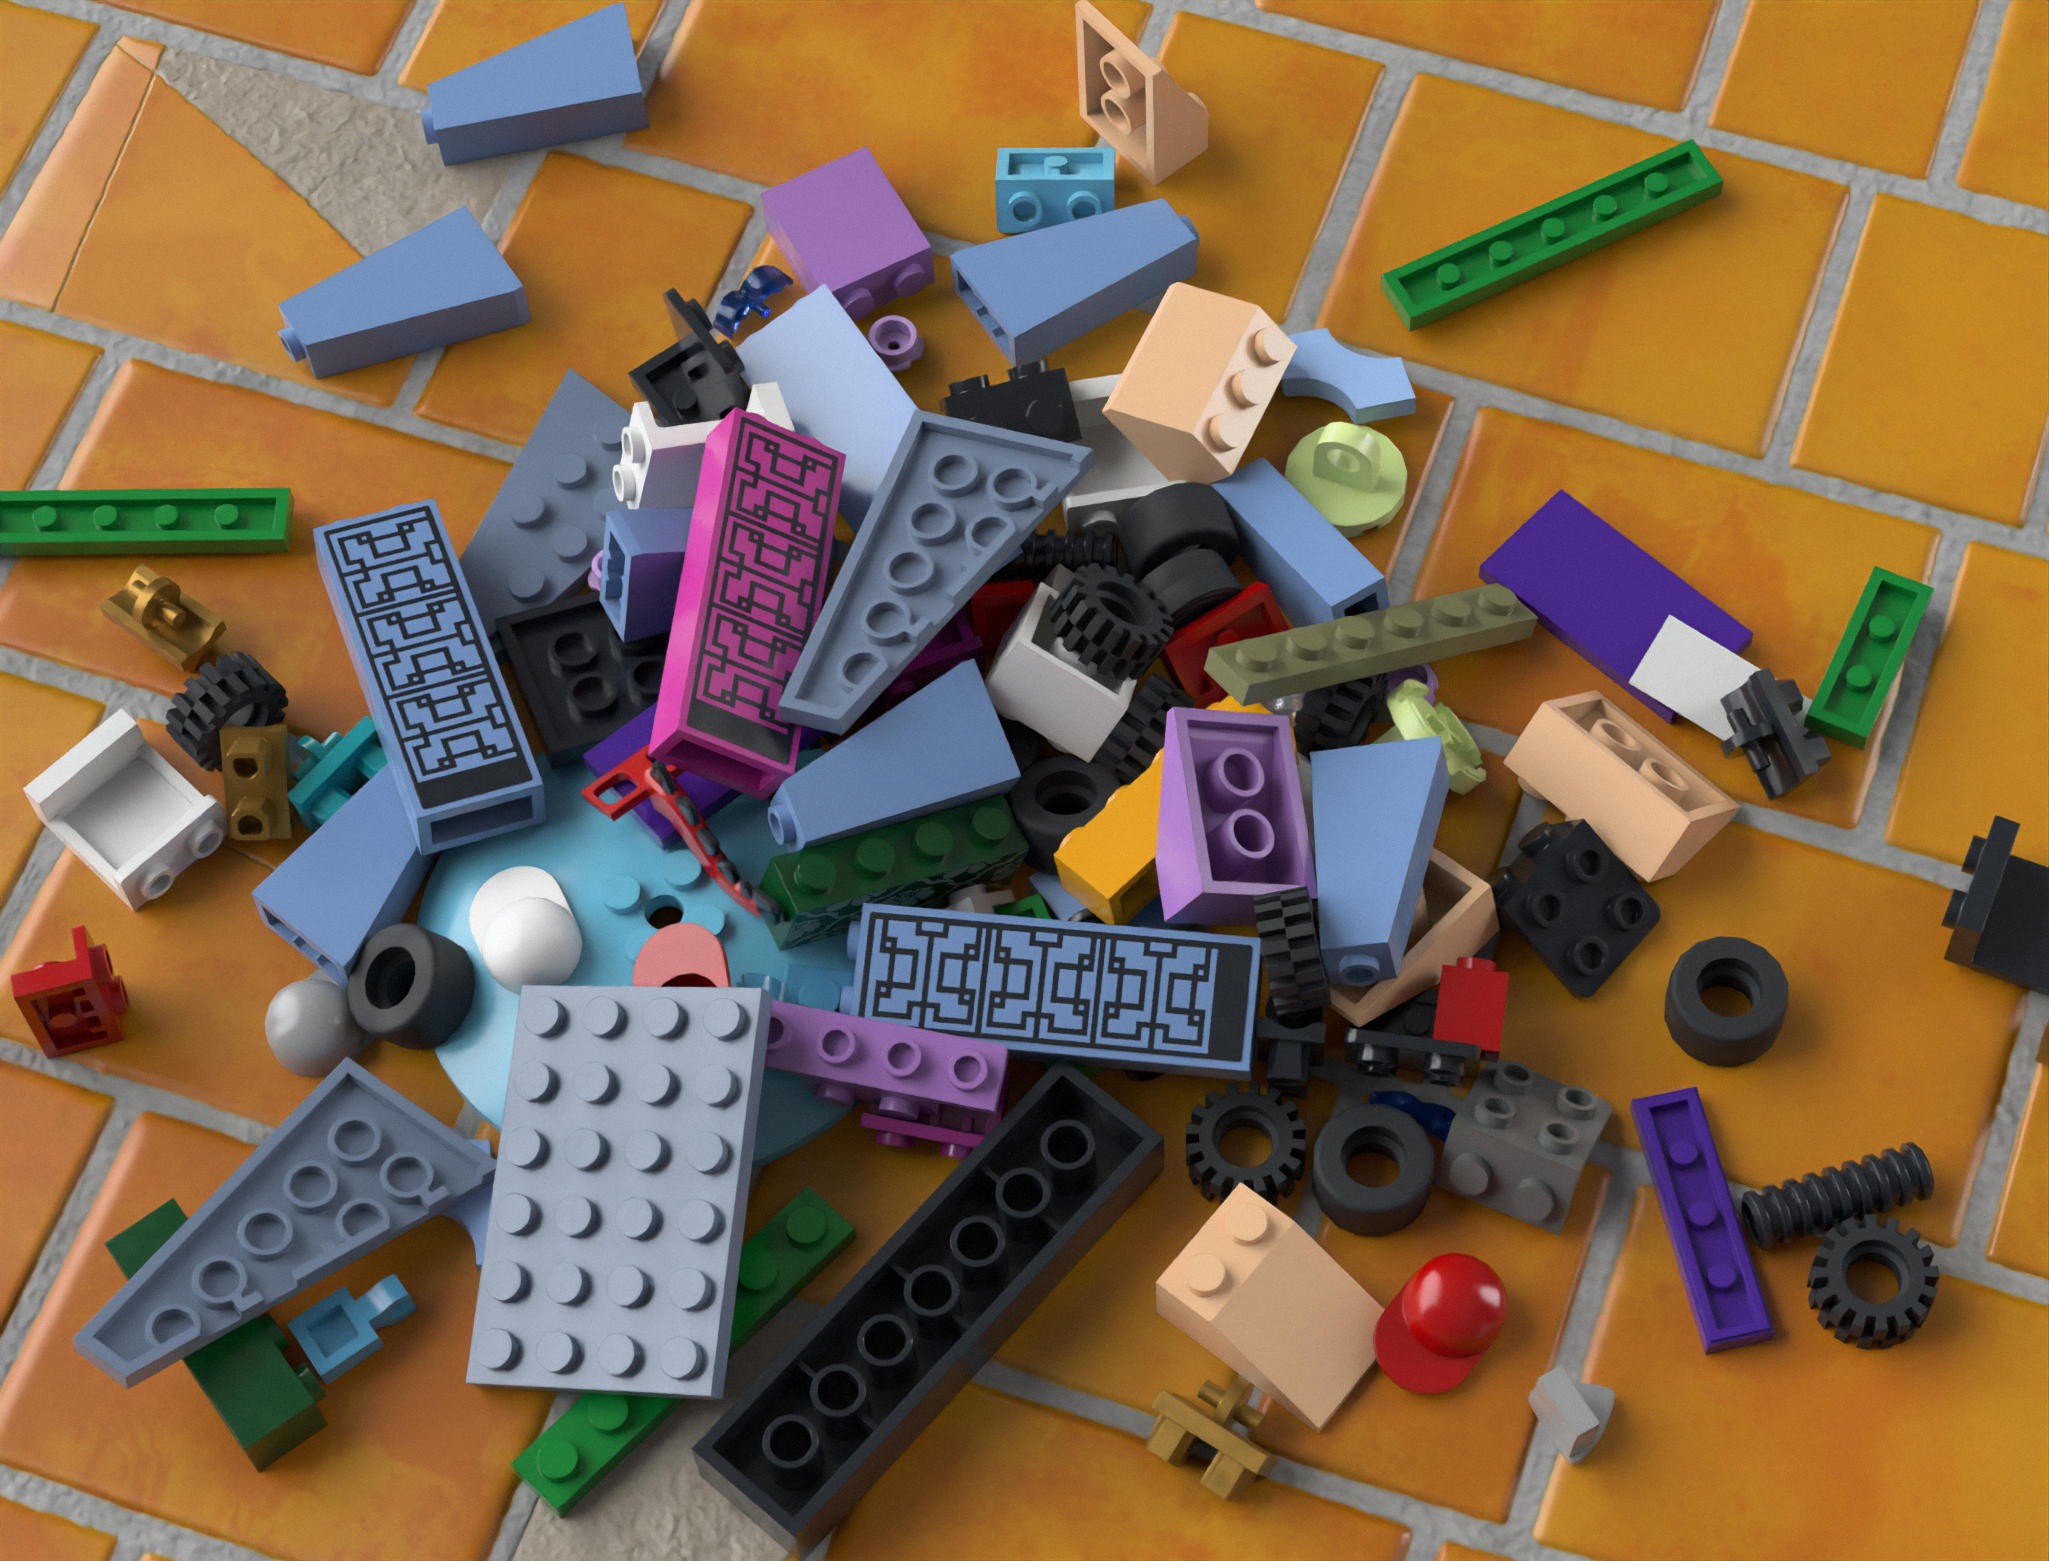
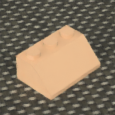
M1174 283L1169 286L1102 413L1169 482L1186 480L1187 482L1211 484L1233 474L1297 346L1259 305L1184 283Z
M1597 690L1543 702L1503 761L1508 768L1519 776L1517 782L1522 789L1537 799L1549 800L1567 815L1565 818L1566 822L1584 818L1637 880H1646L1648 883L1674 875L1741 808L1737 802Z

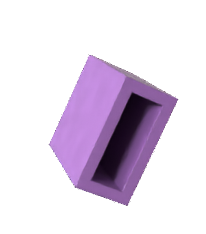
M867 146L761 193L766 228L806 293L809 295L825 283L852 321L860 320L872 310L900 297L915 295L926 285L935 282L931 245Z

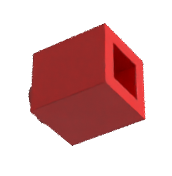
M1475 957L1457 958L1456 966L1442 964L1433 1039L1481 1046L1480 1061L1498 1063L1509 973L1496 971L1497 963L1491 960Z

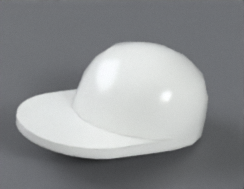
M517 866L497 873L479 889L470 908V929L483 957L484 965L499 985L516 995H520L522 985L559 986L565 982L579 963L583 942L579 925L558 882L542 869L531 866Z

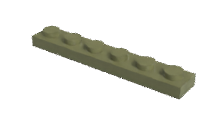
M1499 583L1488 584L1478 588L1439 595L1425 600L1395 605L1385 609L1213 647L1209 649L1204 670L1243 707L1528 639L1533 634L1538 617L1523 605L1510 589Z

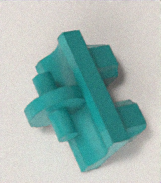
M367 715L345 737L334 731L320 744L312 737L305 735L295 744V750L304 762L291 774V778L297 785L287 796L300 814L297 818L299 824L314 834L364 783H367L388 763L374 722Z

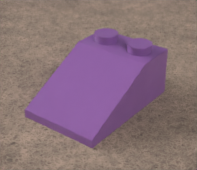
M1172 707L1167 712L1155 857L1165 922L1257 927L1254 896L1307 885L1312 904L1318 900L1317 883L1288 715Z

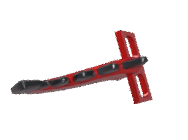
M650 743L580 792L584 800L614 822L650 797L654 810L661 813L674 825L704 869L736 903L748 912L763 917L774 927L780 923V904L757 887L754 889L749 881L739 875L734 863L728 860L720 848V842L710 831L696 804L676 781L675 778L684 773L685 770L672 765L665 766L659 760L651 762L652 757L648 756ZM622 780H630L638 786L614 804H606L598 798L602 793Z

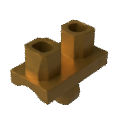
M143 564L133 572L129 582L120 592L107 598L99 606L103 616L184 673L186 671L190 674L197 672L215 653L214 642L227 630L223 619L182 592L175 582L167 577L159 576Z
M224 724L219 732L228 839L248 841L291 839L295 833L293 804L287 796L292 790L287 724H275L265 727H243L236 724Z
M1242 1376L1227 1391L1209 1379L1204 1382L1197 1397L1216 1408L1213 1416L1174 1392L1170 1394L1163 1389L1152 1405V1408L1161 1414L1153 1426L1145 1448L1178 1468L1183 1466L1199 1438L1218 1449L1219 1451L1200 1483L1229 1502H1236L1252 1485L1257 1475L1269 1477L1279 1461V1458L1232 1429L1233 1425L1238 1422L1250 1431L1257 1433L1266 1419V1415L1247 1404L1253 1393L1254 1384Z

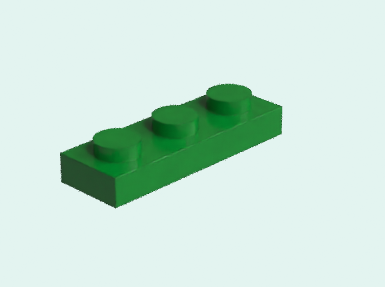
M1874 567L1806 714L1803 727L1864 750L1930 604L1934 588L1883 568Z

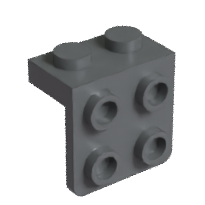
M1498 1059V1063L1487 1061L1452 1121L1433 1185L1559 1235L1566 1222L1582 1171L1609 1120L1612 1106L1583 1087L1565 1085L1533 1072L1528 1066L1520 1062Z

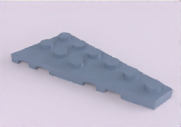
M571 368L568 369L458 561L499 667L506 661V657L496 635L495 618L574 598L589 584L588 576L592 570L593 558L604 548L606 512L629 509L627 502H620L616 496L613 485V468L621 462L623 454L622 429L629 427L632 414Z
M915 409L778 703L781 720L843 735L1095 465L1093 448Z
M346 1057L73 1337L74 1349L78 1354L128 1390L494 1183L497 1160Z

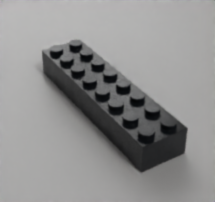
M1061 1057L691 1448L700 1476L798 1561H804L1164 1170V1137Z

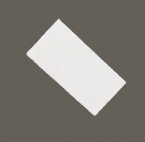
M1669 614L1628 683L1725 741L1733 736L1734 732L1726 718L1727 713L1720 699L1748 681L1750 675L1761 669ZM1802 695L1804 698L1803 710L1796 714L1794 718L1802 734L1805 735L1809 729L1803 727L1812 700Z

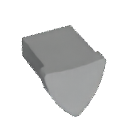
M1560 1365L1537 1379L1535 1388L1529 1394L1528 1402L1568 1464L1577 1465L1594 1449L1604 1433L1612 1411L1615 1393L1608 1387L1573 1382L1563 1366Z

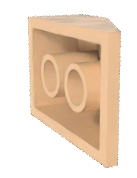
M1081 0L1075 4L1080 116L1156 186L1208 149V110L1196 94L1192 92L1186 93L1170 78L1168 71L1158 59L1154 57L1149 58L1087 0Z
M1433 847L1398 977L1377 980L1367 986H1350L1347 984L1330 986L1328 979L1331 1005L1329 1007L1357 1027H1361L1438 984L1441 978L1442 964L1456 966L1457 958L1473 957L1500 930L1491 886ZM1317 900L1312 904L1319 934V914Z
M1241 1182L1156 1281V1312L1318 1433L1377 1362L1373 1348V1334L1375 1325L1385 1309L1294 1220Z

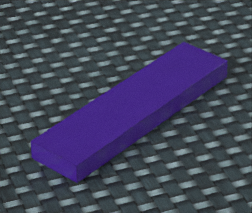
M1697 1086L1633 1099L1630 1112L1705 1355L1771 1341L1774 1335L1772 1322Z

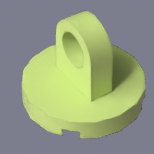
M1333 422L1325 427H1320L1298 442L1288 456L1284 478L1345 538L1363 535L1364 530L1372 529L1377 525L1379 529L1391 522L1404 502L1407 470L1402 453L1387 436L1367 426Z
M1411 679L1404 681L1387 694V706L1396 725L1372 744L1441 736L1449 771V788L1454 792L1465 795L1486 779V770L1481 767L1475 769L1483 763L1477 745L1467 729L1448 706L1445 707L1439 702L1436 706L1432 707L1423 698L1430 692L1425 684Z

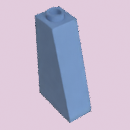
M625 3L612 4L428 84L431 109L421 110L427 144H439L444 166L649 128Z
M1161 198L961 249L950 255L953 290L1013 367H1017L1043 358L1167 290L1170 285L1181 282L1196 274L1197 246L1200 245V239L1192 221L1184 214L1178 216L1168 202Z
M466 206L453 211L277 304L285 325L284 329L278 331L283 347L295 364L304 360L316 379L522 326L532 320L522 283Z
M1263 456L1236 470L1231 476L1211 484L1221 494L1239 536L1240 556L1260 582L1269 585L1277 604L1295 628L1390 607L1385 576Z
M694 507L620 509L606 512L599 600L623 643L671 631ZM834 533L824 590L829 589L832 564L838 558V545Z
M975 659L960 663L784 780L770 801L771 807L768 808L770 829L777 843L780 845L786 844L790 853L1003 794L1005 797L1019 780L1021 774Z
M1441 736L1310 752L1320 950L1330 986L1343 984L1367 986L1377 980L1398 977L1450 785L1449 771Z
M387 763L251 894L262 923L347 990L351 969L362 947L378 931L402 921L442 850L421 856L389 764Z

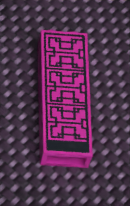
M737 407L707 435L648 752L649 757L762 801L779 789L784 780L794 775L802 725L782 721L778 703L821 613L846 454L823 445L815 438L802 436L768 421L757 413L746 412Z

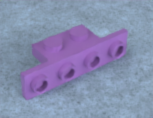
M773 1000L764 1068L799 1075L807 1089L815 1092L813 1098L818 1102L835 1107L852 1108L854 1100L879 1104L878 1112L883 1115L906 1121H916L919 1113L937 1116L940 1103L996 1114L1009 1052L1006 1046Z

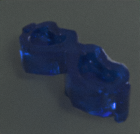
M762 265L754 268L745 278L738 291L733 290L723 297L717 310L716 318L713 321V328L732 341L739 324L748 316L750 310L766 318L770 314L771 309L762 302L771 294L780 292L786 284L788 286L792 285L793 279L775 266Z
M1373 1091L1368 1101V1104H1387L1409 1113L1427 1133L1438 1137L1444 1143H1446L1452 1121L1456 1116V1113L1448 1107L1435 1103H1424L1418 1097L1405 1091Z

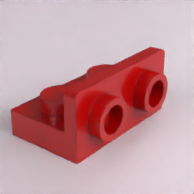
M1257 581L1175 631L1159 653V656L1172 683L1197 700L1192 708L1206 709L1215 702L1223 701L1229 695L1204 670L1210 648L1290 629L1269 585Z
M85 925L71 928L76 959L65 962H44L36 965L30 971L10 975L14 1000L47 1059L124 1040L120 1015L130 1013V1003L121 975L114 976L113 965L105 943L95 946Z

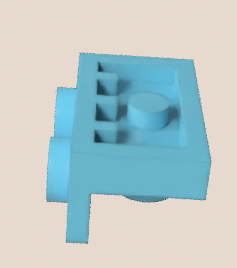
M998 148L995 177L997 230L1000 233H1028L1114 211L1115 148Z

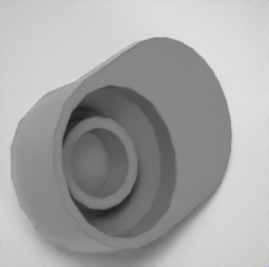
M319 968L306 980L293 982L281 989L269 1004L264 1023L267 1041L272 1053L282 1067L298 1076L321 1077L329 1075L346 1057L353 1061L356 1060L379 1038L357 1024L349 1009L348 991Z

